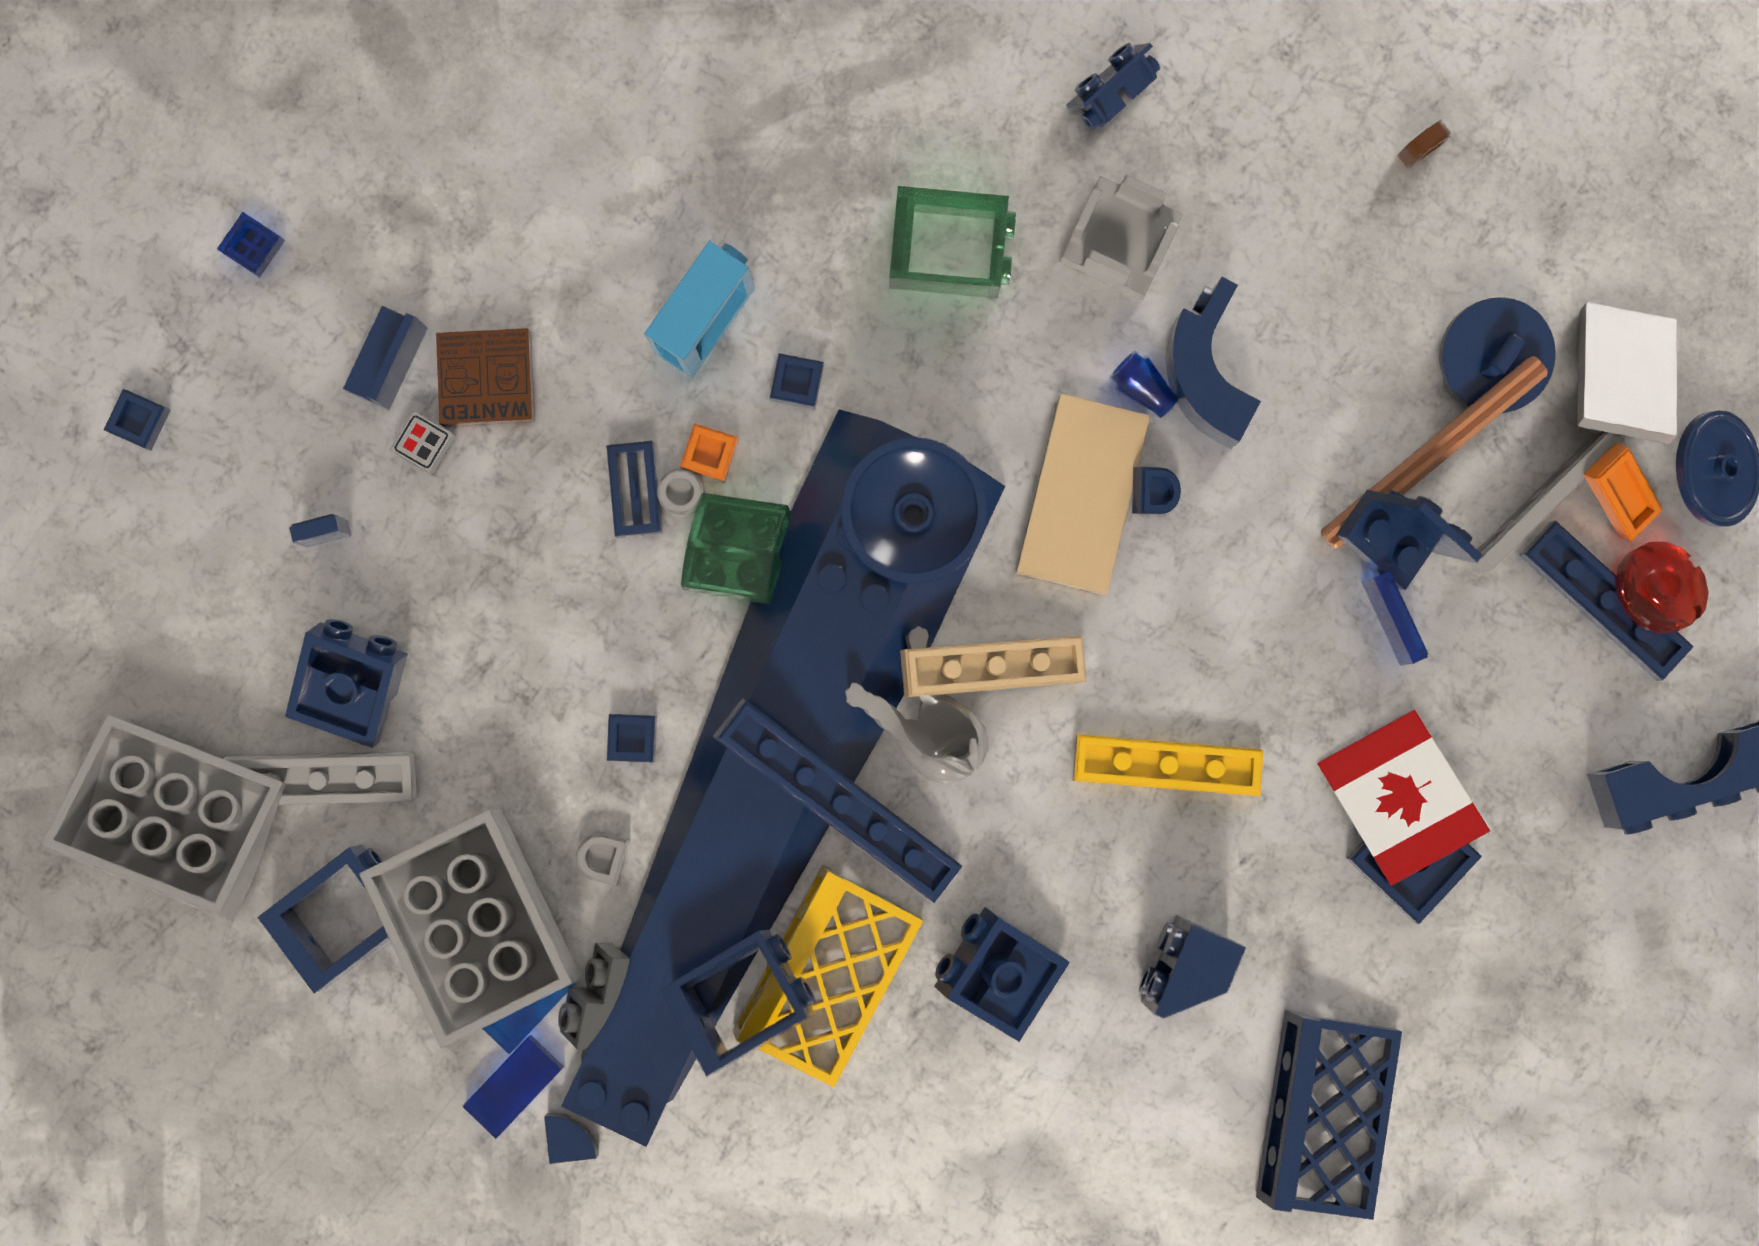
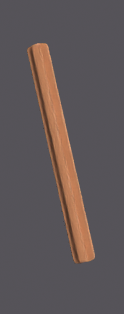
M1534 356L1526 359L1370 490L1386 494L1389 490H1394L1404 495L1544 379L1548 374L1546 367ZM1361 497L1321 530L1320 533L1323 539L1332 548L1337 549L1345 544L1336 536V533Z

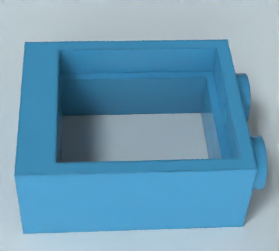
M709 240L644 333L656 355L692 379L755 290L751 271L746 265L748 259L740 251L727 243H724L722 248Z

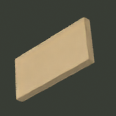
M1060 394L1016 570L1017 574L1107 595L1132 494L1133 467H1138L1150 415Z

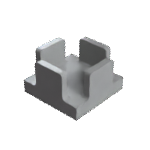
M1125 175L1121 184L1100 176L1081 213L1060 262L1143 300L1174 238L1183 213L1163 204L1167 193L1129 175Z

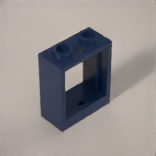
M363 845L347 848L257 917L314 994L331 986L390 939L384 926H382L333 964L293 909L348 867L364 886L359 873L383 862L381 857L372 848L365 849Z
M759 930L660 989L706 1077L720 1072L816 1015L811 1004L816 1002L815 996L802 976L796 979L787 963L792 959L791 953L779 934L773 936L770 930ZM761 950L794 1012L727 1051L694 988L756 951Z

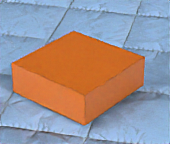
M694 423L680 468L725 483L739 438Z

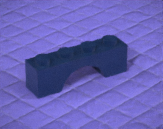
M1759 720L1718 733L1717 747L1710 765L1698 777L1680 784L1668 779L1650 761L1630 760L1587 774L1604 827L1623 829L1625 835L1635 834L1653 828L1651 820L1667 816L1669 821L1680 820L1696 815V806L1709 802L1712 803L1713 807L1732 804L1742 800L1740 792L1753 788L1759 793Z

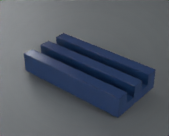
M642 441L606 445L615 537L625 538L626 536L663 534L660 502L657 496L658 479L654 442ZM637 452H644L650 512L649 524H643ZM625 453L627 454L633 525L625 526L618 456V454Z

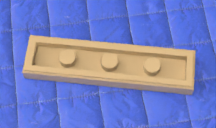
M1082 635L904 649L900 651L905 698L1087 682Z

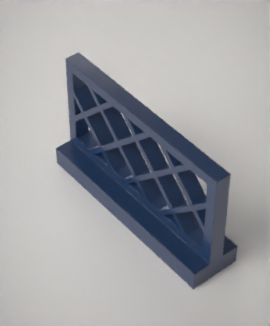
M1285 1010L1256 1198L1277 1211L1292 1212V1209L1374 1220L1402 1031L1394 1028L1316 1017L1302 1012ZM1322 1029L1337 1031L1345 1043V1046L1328 1060H1326L1319 1049ZM1348 1033L1359 1035L1352 1040ZM1373 1037L1386 1038L1383 1057L1370 1066L1359 1048ZM1352 1054L1364 1072L1347 1086H1344L1333 1068ZM1327 1074L1338 1090V1093L1319 1107L1312 1097L1313 1084ZM1371 1081L1377 1090L1376 1104L1362 1113L1352 1095ZM1345 1101L1357 1119L1337 1134L1326 1118V1115ZM1320 1122L1331 1140L1311 1154L1304 1144L1306 1131ZM1364 1128L1370 1137L1369 1150L1355 1160L1344 1143ZM1338 1148L1350 1166L1330 1181L1318 1163ZM1313 1169L1324 1186L1310 1198L1296 1197L1298 1180ZM1355 1175L1363 1185L1360 1205L1346 1204L1337 1192L1340 1187ZM1331 1195V1197L1333 1198V1200H1334L1335 1202L1324 1201V1200L1327 1199V1198Z

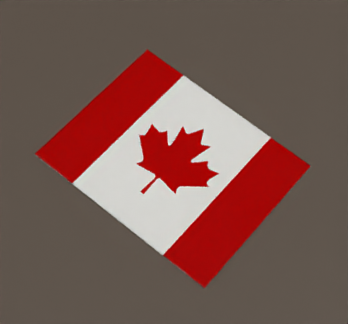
M1415 710L1317 763L1391 886L1490 832L1489 827Z

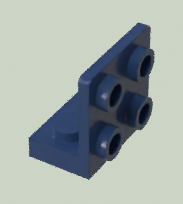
M1366 490L1336 533L1340 540L1392 586L1403 590L1407 589L1431 553L1476 564L1483 556L1470 544L1473 538L1468 532L1457 525L1446 522L1440 516L1443 510L1435 502L1423 496H1418L1416 500L1407 498L1394 490H1389L1387 494Z

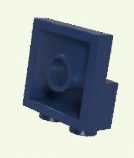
M330 619L326 620L325 623L320 622L305 633L285 717L373 748L380 741L390 701L398 693L408 653L397 650V642L389 637L373 635L367 639L353 634V626L345 621Z
M984 907L980 915L972 914L963 924L961 937L964 940L955 954L945 955L938 963L935 971V977L938 981L934 987L951 1002L1020 1042L1070 962L1026 934L1017 926Z

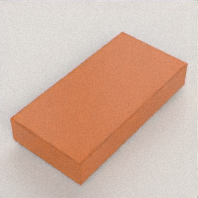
M1616 442L1583 474L1620 538L1631 542L1663 511L1628 446Z

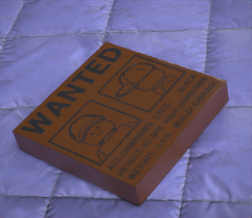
M528 328L436 333L439 424L441 426L535 422L531 331Z

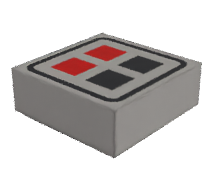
M413 411L390 451L433 475L456 435Z

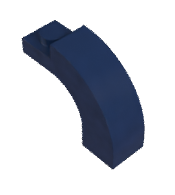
M1222 276L1213 289L1207 285L1204 286L1192 308L1199 315L1183 308L1176 318L1167 344L1166 370L1174 399L1186 418L1203 434L1232 449L1242 439L1261 401L1227 382L1219 373L1213 360L1212 337L1214 330L1238 284Z

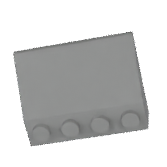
M107 714L41 846L80 863L234 922L254 880L285 784Z
M501 808L488 809L359 873L441 1049L582 978Z

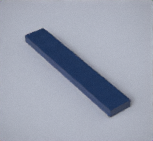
M742 698L714 734L716 740L933 903L936 902L962 868V865L744 698Z

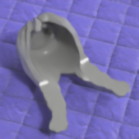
M920 626L911 630L905 637L907 649L926 648L929 637L927 630L922 629ZM852 683L850 688L845 690L846 702L852 707L862 708L868 716L874 718L876 723L885 729L886 733L895 740L906 760L917 772L927 779L941 784L956 783L970 776L984 761L988 752L986 727L975 713H972L956 699L946 694L919 696L921 703L918 720L905 719L893 705L881 697L873 696L872 693L866 692L857 683Z

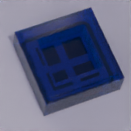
M242 212L217 250L260 278L285 240Z

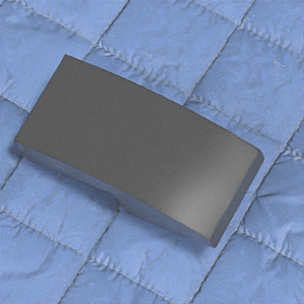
M595 943L593 956L588 960L585 968L586 988L569 987L566 1003L562 1004L559 1010L558 1024L560 1033L577 1050H586L606 1023L619 997L627 974L630 958L612 943Z

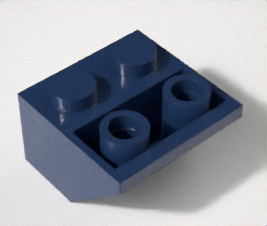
M1176 915L1173 924L1167 922L1160 933L1157 949L1162 951L1155 968L1148 966L1139 985V992L1143 994L1141 1002L1154 1015L1164 1019L1228 993L1246 947L1229 937Z

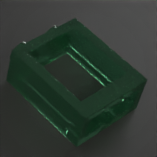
M898 186L889 289L998 298L1001 284H1010L1012 257L1004 256L1005 239H1014L1016 212L1008 211L1009 196ZM914 212L993 219L988 279L909 272Z

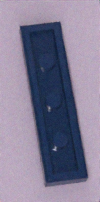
M1556 520L1550 522L1519 555L1656 681H1663L1694 647Z

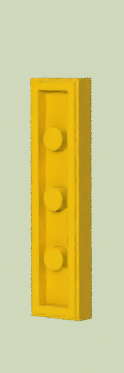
M1077 734L1073 781L1261 796L1263 750Z

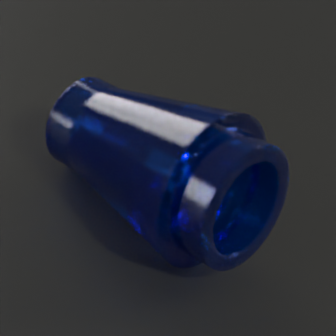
M1136 350L1130 353L1110 376L1117 384L1116 390L1148 408L1159 418L1166 415L1179 400V397L1172 392L1149 356L1145 355L1142 357Z

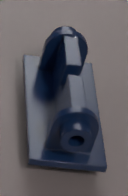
M1127 43L1120 47L1109 57L1108 61L1111 65L1100 75L1094 73L1084 79L1075 88L1077 96L1066 106L1069 109L1083 108L1085 113L1081 118L1091 130H1094L1097 126L1104 127L1127 106L1117 93L1120 88L1132 100L1157 79L1156 73L1161 69L1159 63L1151 55L1144 56L1153 47L1152 44L1132 45Z

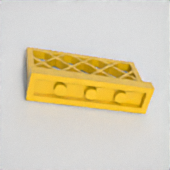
M821 865L782 939L791 953L792 959L787 963L796 979L801 976L804 979L812 976L816 977L822 999L811 1004L813 1010L825 1008L831 1031L805 1039L801 1024L796 1026L799 1041L782 1047L769 1042L760 1047L759 1050L834 1088L921 927L923 920L840 876L839 873ZM845 891L862 899L867 916L841 924L837 906ZM870 903L884 911L873 914ZM895 916L908 923L899 940L885 945L881 944L875 924L876 921ZM831 917H833L835 926L825 929ZM869 924L876 948L850 956L843 932ZM838 934L844 958L818 966L814 949L819 939ZM893 951L888 962H886L884 953ZM878 955L882 967L879 979L876 982L859 987L853 963ZM810 958L813 968L803 971ZM767 965L733 1028L735 1039L739 1043L794 1012L790 1003V1010L781 1012L788 999L769 965ZM847 965L853 989L827 997L821 974ZM870 993L864 1005L862 995ZM856 997L860 1014L855 1023L836 1028L830 1005ZM848 1034L844 1044L841 1045L839 1037ZM834 1039L838 1055L830 1070L826 1071L812 1064L807 1047ZM802 1049L805 1059L793 1054L792 1052Z

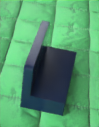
M381 306L343 389L390 410L428 328L417 317L406 313L404 316Z

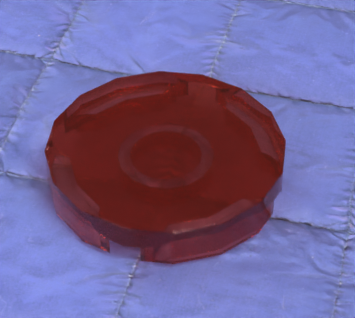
M1649 542L1627 553L1618 565L1615 579L1618 599L1627 615L1640 627L1657 634L1675 633L1692 625L1706 610L1709 595L1706 576L1700 566L1694 567L1693 563L1688 559L1691 555L1683 548L1669 542Z

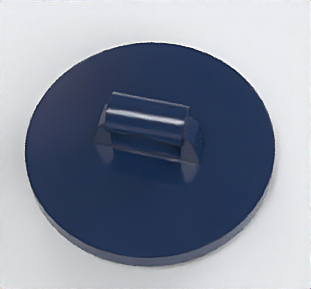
M1506 297L1481 300L1463 309L1447 327L1439 352L1441 374L1450 392L1461 403L1469 407L1522 362L1534 356L1546 367L1548 374L1503 413L1515 411L1535 400L1547 386L1555 365V342L1545 319L1528 304Z
M1710 411L1696 416L1682 433L1677 448L1676 477L1680 494L1688 510L1703 524L1711 527H1727L1738 524L1749 515L1759 495V449L1748 426L1738 416L1728 411Z

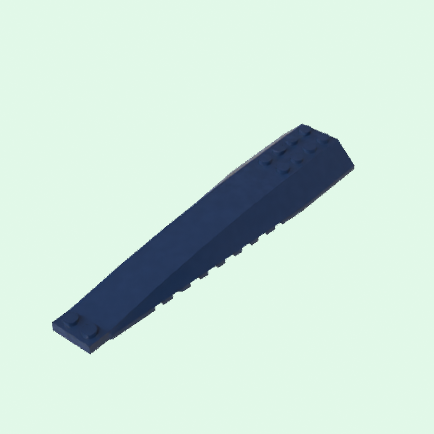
M838 409L763 568L620 949L630 958L621 992L606 1023L586 1050L582 1051L581 1065L561 1107L647 1147L667 1103L675 1098L696 1061V1057L660 989L757 931L770 930L830 826L716 740L714 734L742 698H744L851 781L855 782L884 729L876 723L874 718L868 716L862 708L849 705L846 702L845 690L849 689L852 683H857L866 692L885 699L895 708L898 707L904 696L900 651L907 649L905 637L911 630L920 626L928 632L929 637L926 648L932 646L974 555L973 553L956 571L941 579L913 584L894 581L877 574L867 567L855 554L846 538L841 515L843 492L852 471L868 453L877 447L893 440L915 437L881 420ZM970 463L977 472L986 494V529L1005 485ZM915 506L907 508L904 512L906 520L911 523H917L923 517L922 511ZM758 951L694 988L714 1027Z

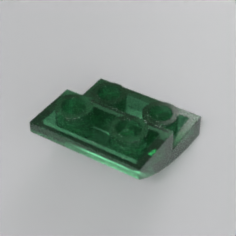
M702 493L687 542L681 577L682 589L769 604L783 565L779 552L792 517L788 505Z

